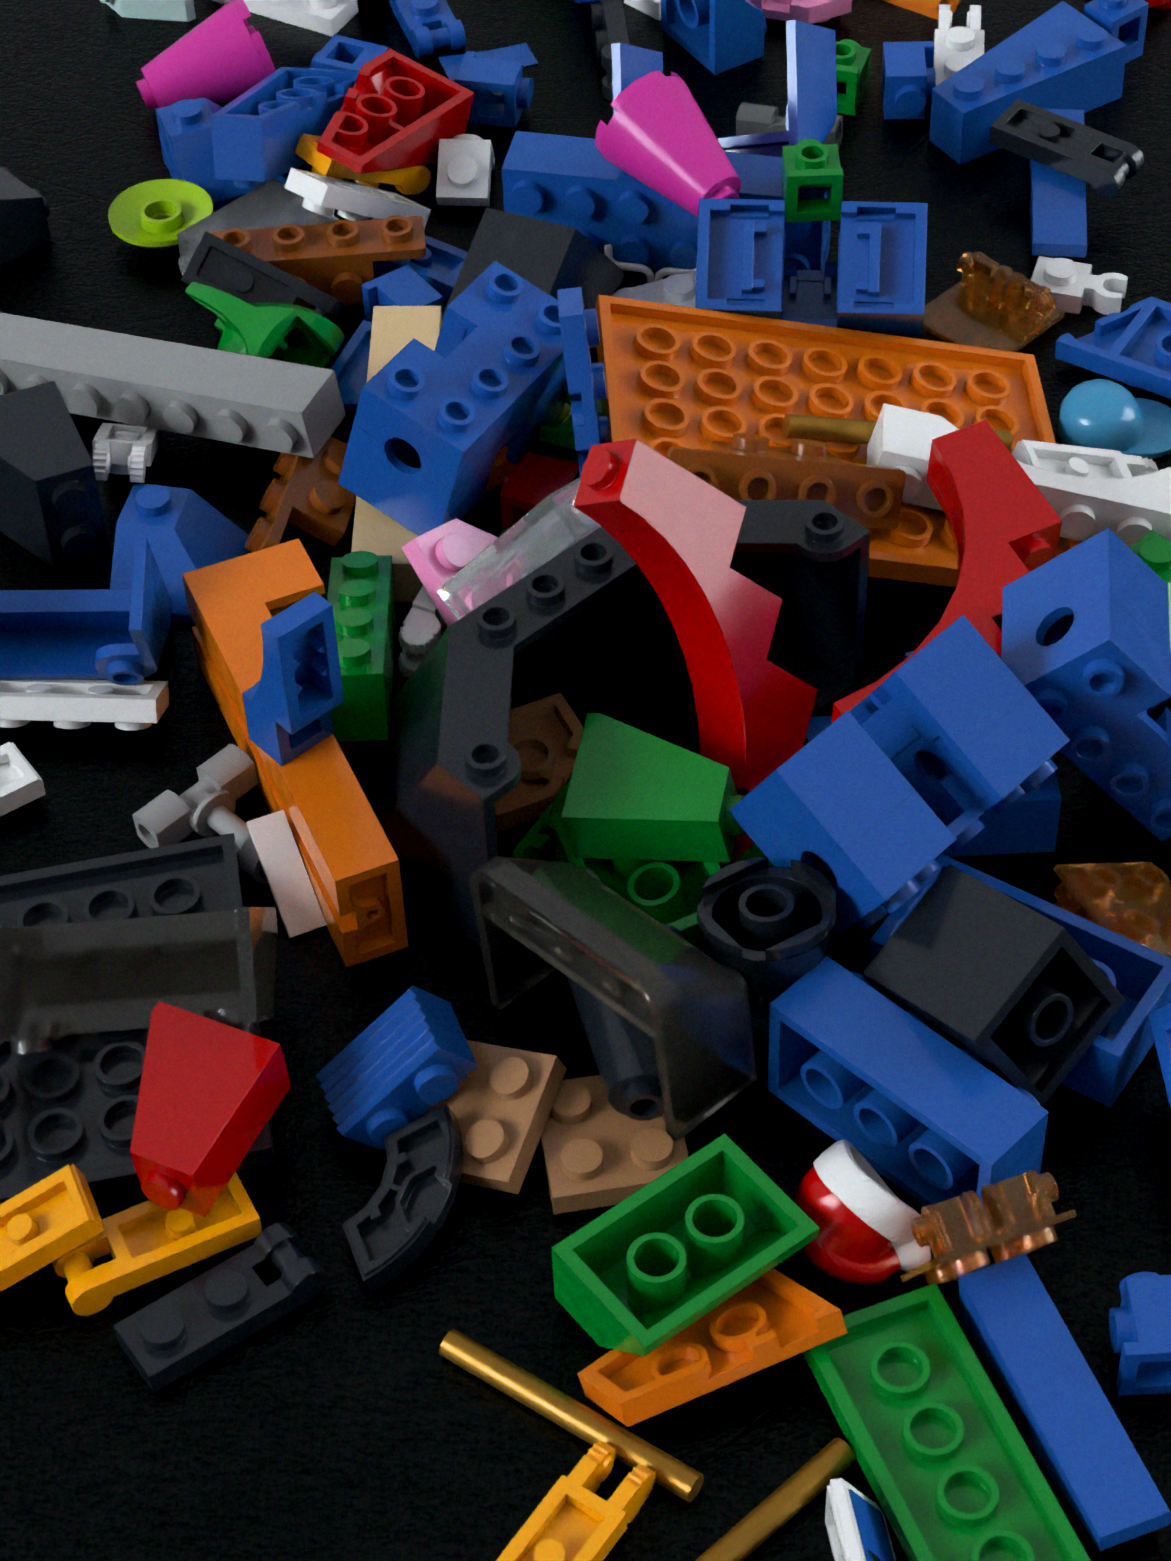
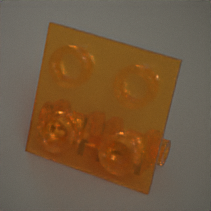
M980 251L973 254L966 252L961 256L957 265V270L962 273V280L925 305L922 328L948 343L1017 352L1064 318L1065 312L1055 308L1056 298L1051 296V290L1046 286L1034 283L1019 272L1013 273L1012 269L1006 265L998 267L997 262L988 258L986 254Z
M1152 862L1057 864L1053 870L1063 881L1054 891V896L1057 899L1056 906L1171 958V885L1168 876L1160 868L1153 865Z
M1032 1169L1023 1172L1021 1175L1001 1181L996 1186L992 1183L983 1186V1204L978 1195L970 1190L964 1192L961 1199L960 1196L934 1205H926L921 1208V1216L911 1219V1229L917 1244L920 1247L930 1245L935 1258L900 1275L902 1282L925 1275L928 1285L934 1283L940 1285L991 1264L988 1252L992 1253L995 1264L1024 1253H1031L1039 1247L1057 1241L1058 1237L1054 1227L1076 1217V1213L1073 1209L1055 1215L1051 1202L1059 1199L1057 1184L1049 1172L1038 1175Z

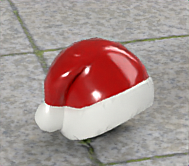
M842 1139L835 1142L820 1154L813 1162V1167L804 1175L795 1197V1204L820 1227L819 1237L801 1248L811 1264L830 1278L857 1286L881 1284L899 1269L905 1272L923 1269L931 1259L929 1242L921 1234L927 1224V1220L901 1201L863 1155L847 1140Z

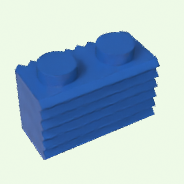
M411 986L316 1074V1077L322 1083L319 1087L326 1093L324 1098L330 1103L328 1108L334 1114L332 1119L338 1124L336 1129L347 1138L379 1150L386 1149L384 1136L418 1119L419 1116L428 1114V1107L436 1106L439 1101L450 1097L457 1090L459 1081L467 1079V1072L477 1070V1063L450 1002L415 986Z

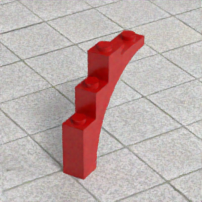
M986 420L932 439L926 481L946 515L957 551L958 573L957 587L939 623L909 657L878 681L834 702L831 724L847 710L850 711L888 679L894 671L962 615L969 620L1001 658L1002 588L1055 558L1062 520Z

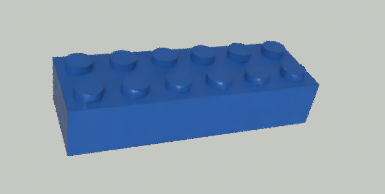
M523 131L515 132L502 166L504 212L576 228L604 254V246L612 245L613 258L619 262L642 264L656 272L668 267L690 270L696 268L698 217L606 161L599 153L594 138ZM725 152L741 180L739 199L783 200L781 184L782 157ZM826 187L798 188V199L827 198ZM785 217V261H797V270H825V261H827L830 251L831 221L786 222Z

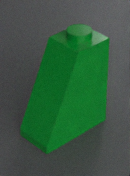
M587 713L561 820L576 858L731 862L736 836H744L746 832L728 811L740 802L745 795L737 794L729 767L604 714Z

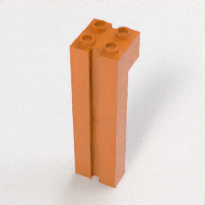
M294 539L183 573L182 578L187 607L196 625L191 627L197 663L238 747L255 763L259 781L257 785L270 812L274 813L284 810L327 924L326 926L346 967L348 968L409 947L399 859L334 734L284 766L279 765L249 739L242 693L253 687L261 679L263 666L261 624L313 592H317L320 596L325 594L324 584L300 539Z

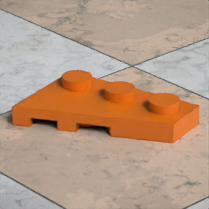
M772 1268L645 1357L610 1350L577 1374L585 1396L629 1427L848 1332L839 1308Z

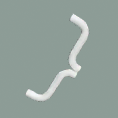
M612 245L604 246L605 255L621 270L641 272L646 275L648 283L661 280L667 275L671 276L694 271L696 274L697 266L691 270L668 267L660 269L654 276L652 270L645 265L616 261L612 255Z

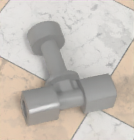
M229 744L198 766L196 770L199 781L178 796L174 792L166 790L132 815L137 835L149 848L179 843L194 831L202 837L234 833L239 850L241 869L259 884H268L246 822L234 814L236 800L259 784L255 763L238 746Z

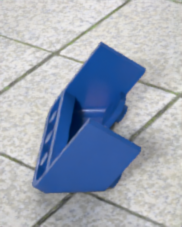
M799 20L786 21L788 86L786 131L717 138L724 152L782 157V146H795L799 141L808 138L816 139L822 144L824 143L837 117L835 30ZM624 43L611 44L613 100L640 77L653 71L660 70L663 73L662 52Z
M134 537L131 589L0 590V680L107 679L114 684L130 686L140 684L144 681V677L153 675L158 669L171 627L172 600L147 537Z

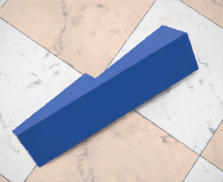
M1042 108L1084 125L1083 109ZM1030 159L1032 256L1086 258V181L1060 173L1056 169Z
M1026 1253L959 1276L960 1319L1026 1417L1029 1444L1099 1551L1170 1525L1171 1512Z

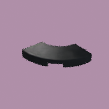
M447 1104L384 1136L387 1162L381 1184L367 1205L342 1224L361 1278L372 1292L389 1283L405 1271L424 1252L444 1224L455 1200L461 1179L463 1151L456 1116Z

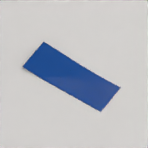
M527 43L476 52V58L523 62V67L538 64ZM465 54L438 57L449 80L454 81Z

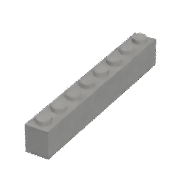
M0 312V395L55 381L69 413L309 458H315L346 416L335 372L331 369Z

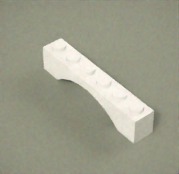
M884 403L867 446V465L902 469L906 473L902 502L943 511L926 481L932 439L959 429L942 416ZM1017 461L1062 520L1059 537L1083 542L1109 528L1128 547L1151 530L1171 541V467L1150 474L1126 478H1086L1055 473Z

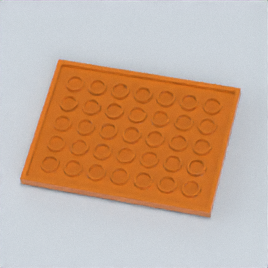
M599 294L597 297L595 308L600 336V345H596L598 363L603 362L607 398L601 399L603 416H607L605 443L638 439L667 457V452L671 447L712 450L713 441L732 442L733 434L745 433L769 438V446L790 448L793 438H784L782 432L783 419L786 414L877 421L884 403L942 416L955 427H967L986 420L993 430L1011 432V453L1017 442H1021L1022 439L1056 443L1033 354ZM820 441L828 445V452L843 462L867 465L868 444ZM902 502L899 524L896 529L865 527L870 530L868 577L924 583L933 586L957 587V551L944 511ZM1059 537L1055 557L1080 544V541Z

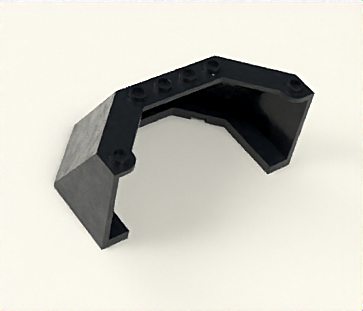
M736 500L744 505L746 510L730 568L783 599L766 660L818 689L811 717L832 716L834 702L862 689L870 530L824 500ZM599 527L451 624L391 701L389 740H380L377 745L371 807L399 859L401 882L494 960L502 957L545 925L544 908L504 877L499 870L495 801L511 791L521 778V759L519 753L509 744L512 694L584 645H628L629 636H662V645H680L673 625L654 588L621 544L602 527Z

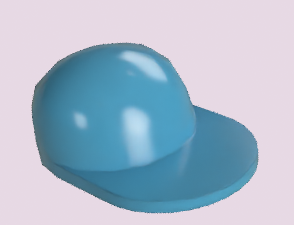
M1106 379L1088 380L1074 386L1061 402L1057 434L1062 444L1116 450L1126 455L1141 456L1142 459L1146 457L1148 459L1159 458L1171 453V408L1151 399L1134 398L1132 393L1113 381Z

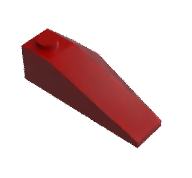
M389 49L362 65L354 87L348 89L343 106L339 112H335L318 141L317 151L359 174L437 163L439 139H453L456 135L465 134L475 93L408 57Z

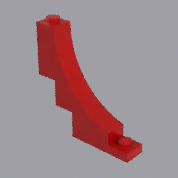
M638 439L591 445L588 458L581 470V482L574 507L597 522L621 544L640 567L657 593L675 630L690 676L698 718L700 755L729 767L737 794L746 796L778 767L803 748L818 689L766 660L783 599L730 568L746 507ZM747 833L744 836H736L731 862H718L721 869L729 864H733L747 849L755 844Z

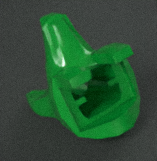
M192 282L185 290L189 297L218 317L214 325L222 333L217 350L325 368L331 357L335 356L345 338L344 333L336 324L320 313L299 305L288 303H247L219 289L197 282Z

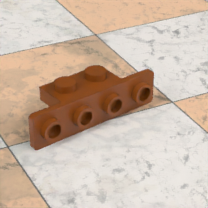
M396 215L385 219L337 220L332 223L284 224L279 227L245 230L231 228L225 231L211 232V234L333 296L344 303L343 307L364 306L362 284L375 279L373 262L423 258L426 256L424 221L421 216L405 217ZM297 299L295 305L308 309L312 307L300 299Z
M735 433L733 434L732 442L713 441L712 450L671 447L667 452L668 459L734 500H824L864 527L893 530L899 524L906 473L897 467L845 463L828 452V445L820 441L792 439L790 448L769 446V438Z
M330 436L315 458L280 452L273 467V471L280 474L279 480L276 478L272 480L261 500L259 509L266 512L265 519L260 517L253 526L245 543V549L255 552L278 545L287 523L333 547L337 545L345 534L356 501L354 493L338 484L348 444Z

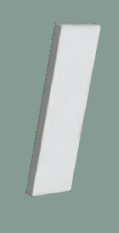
M284 810L247 821V828L289 939L326 926L327 924Z

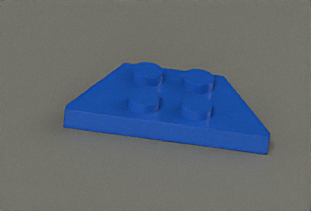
M1151 296L1130 305L1129 309L1124 312L1112 313L1096 320L1094 332L1078 339L1074 338L1069 332L1061 335L1056 341L1055 358L1124 382L1129 386L1138 387L1171 399V303Z

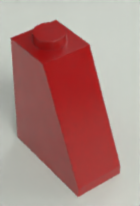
M161 1001L156 1004L151 1012L130 1147V1155L141 1184V1189L149 1200L167 1210H177L180 1207L206 1217L247 1155L252 1144L291 1088L287 1067L279 1043Z

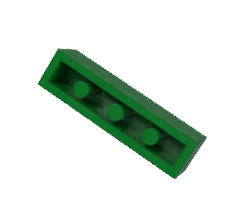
M356 551L348 553L343 557L331 558L327 601L333 607L344 702L330 710L333 734L337 742L389 740L397 623L392 555L377 556L368 551Z

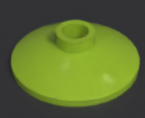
M156 179L136 184L120 193L109 207L108 219L115 235L130 244L142 247H166L186 242L203 232L213 218L214 209L210 195L200 186L179 179Z

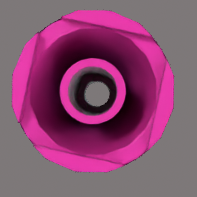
M230 0L141 68L144 79L137 81L136 85L148 110L155 107L170 106L183 99L194 100L202 97L218 105L230 103L276 71L259 30L256 31L254 26H250L247 18L251 17V14L243 0Z
M660 70L650 72L633 81L616 96L610 104L616 110V113L608 125L600 120L596 128L595 145L606 161L698 218L699 198L739 199L741 180L688 86L677 73L671 71V76L666 77Z

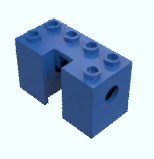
M699 198L695 308L920 339L925 313L928 203L842 201L837 262L825 261V270H797V261H785V200Z
M494 261L447 306L435 351L413 338L362 387L338 484L418 536L455 518L461 520L483 498L497 452L504 445L509 447L505 458L515 464L539 440L540 427L545 425L552 426L561 417L568 396V385L559 323L558 300L499 262Z
M1106 528L1002 588L1001 659L1070 739L1059 751L1162 842L1171 837V654L1168 584L1115 533Z
M962 615L894 671L888 679L850 711L847 710L778 767L728 812L764 855L768 857L774 867L791 869L790 859L804 862L826 876L836 891L838 915L833 937L854 923L864 932L887 913L891 914L922 888L919 884L940 867L935 858L946 848L950 847L953 852H956L985 827L978 819L984 812L993 807L999 814L1022 794L1029 793L1058 768L1050 758L1067 744L1070 739L969 620Z

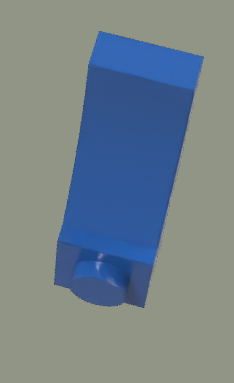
M317 592L311 593L261 624L263 640L261 679L253 687L242 693L249 739L281 766H284L333 734L330 710L344 702L332 604Z

